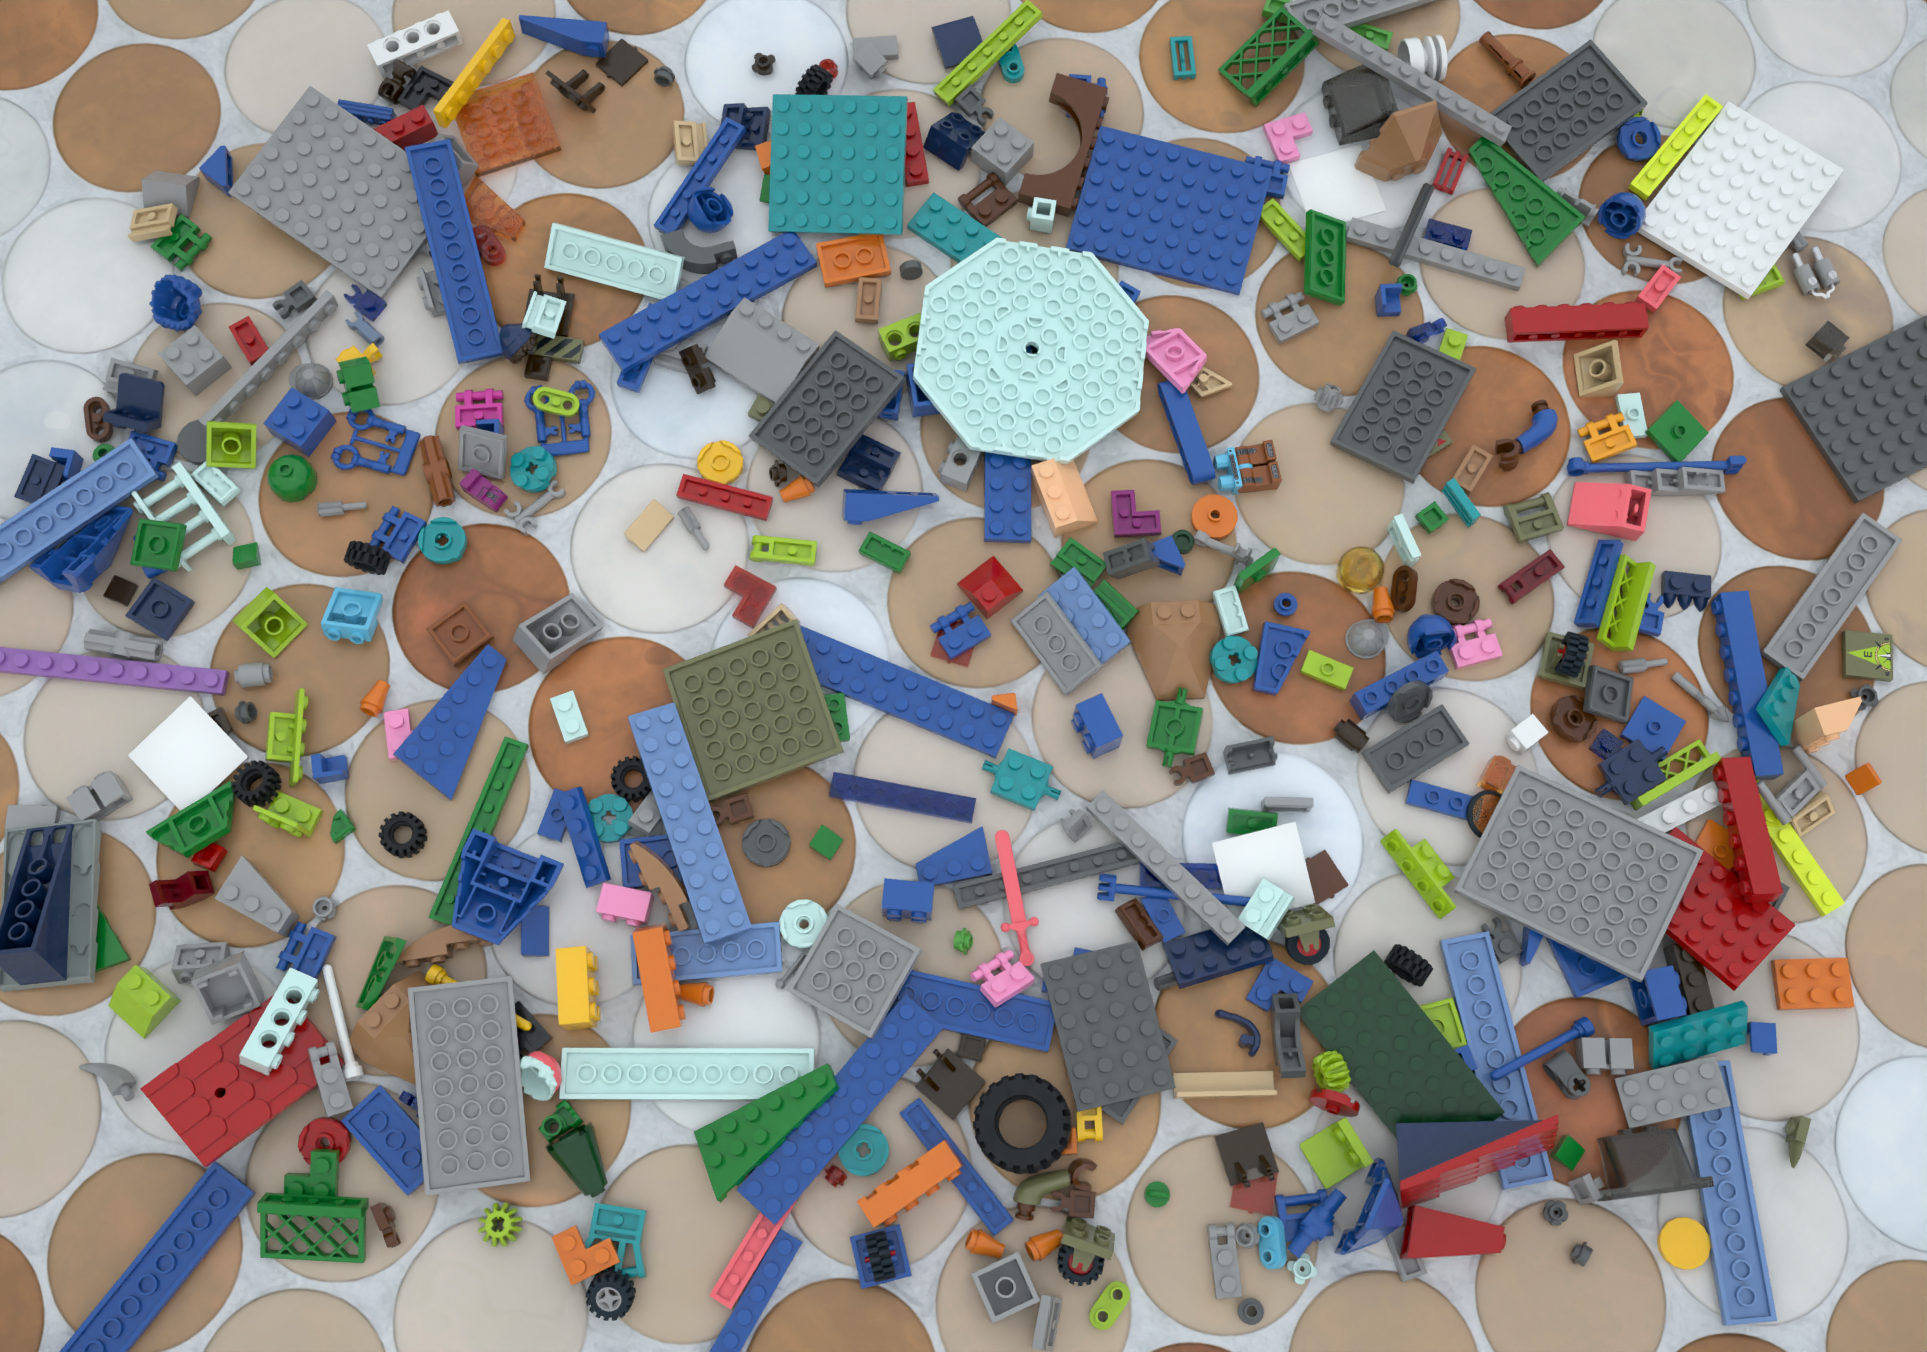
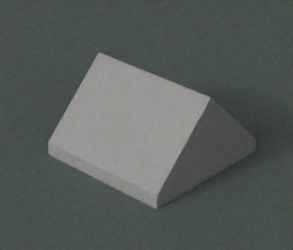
M154 171L141 179L144 208L173 203L178 208L176 217L182 214L190 219L200 182L198 176Z

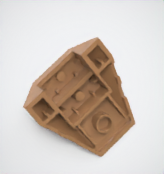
M1436 100L1394 112L1379 129L1381 134L1378 138H1372L1369 141L1370 147L1368 150H1362L1359 153L1354 165L1356 170L1383 182L1397 181L1412 173L1416 175L1423 172L1442 134Z
M1202 600L1150 602L1136 607L1140 612L1126 626V632L1132 641L1137 659L1143 667L1155 699L1158 701L1176 700L1178 688L1180 687L1182 690L1183 688L1188 689L1186 700L1204 699L1212 668L1209 655L1212 647L1218 642L1221 630V622L1215 604Z
M417 971L393 984L357 1021L349 1039L353 1052L363 1062L416 1085L408 988L431 985L425 981L426 976L421 971Z

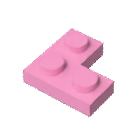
M1305 112L1266 123L1263 126V131L1275 159L1282 161L1284 164L1297 161L1300 158V153L1294 140L1310 136L1313 132Z
M408 708L384 712L388 757L391 761L398 760L393 755L394 752L412 733L411 716Z

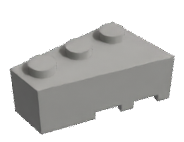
M243 855L215 897L216 900L286 938L300 917L286 899L272 886L271 882L257 869L256 865Z

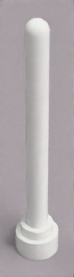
M325 964L322 967V972L345 1062L342 1072L345 1082H350L364 1077L362 1066L354 1058L332 966Z

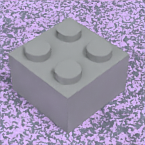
M999 117L971 147V162L988 174L994 172L1002 184L1006 186L1033 157L1034 142Z
M195 325L158 353L167 366L195 396L232 368L224 356Z
M1019 1252L971 1273L992 1323L1040 1301Z

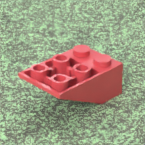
M1575 482L1567 525L1636 541L1645 532L1652 489L1632 484Z

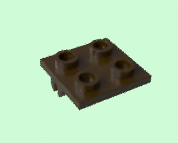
M584 69L566 83L549 70L545 73L552 79L550 84L563 96L570 98L583 111L587 108L593 113L596 111L591 103L598 95L604 92L606 86L598 82L583 95L575 91L589 77V74Z
M535 274L536 281H533L534 289H529L525 315L534 291L541 296L545 294L567 301L555 336L568 337L575 294L565 293L564 279L559 276L557 277L558 283H556L557 293L543 291L541 275Z
M935 1049L932 1053L937 1057V1062L926 1074L920 1068L916 1071L921 1080L915 1087L948 1117L954 1120L986 1081L950 1049H947L943 1054Z
M1263 1122L1214 1137L1230 1186L1241 1183L1245 1188L1250 1187L1251 1180L1264 1176L1268 1177L1269 1181L1275 1180L1274 1173L1279 1172Z

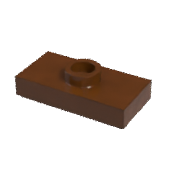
M1136 898L1116 908L1115 913L1134 940L1138 942L1142 951L1162 941L1164 937Z

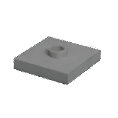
M462 425L459 431L458 470L470 472L474 468L483 476L503 480L506 473L508 436Z

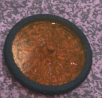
M1481 791L1473 796L1468 804L1467 821L1471 830L1479 838H1481L1502 796L1497 791Z

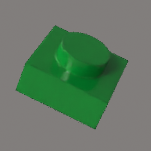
M1435 501L1415 516L1429 535L1449 520Z

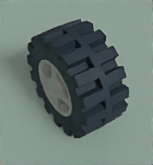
M609 1268L608 1272L603 1270L600 1274H596L586 1293L587 1306L591 1305L590 1312H596L597 1318L603 1316L605 1321H608L609 1318L615 1321L618 1317H624L630 1310L635 1298L636 1288H633L634 1281L628 1280L630 1276L627 1273L622 1275V1270L618 1269L617 1272H614V1268Z

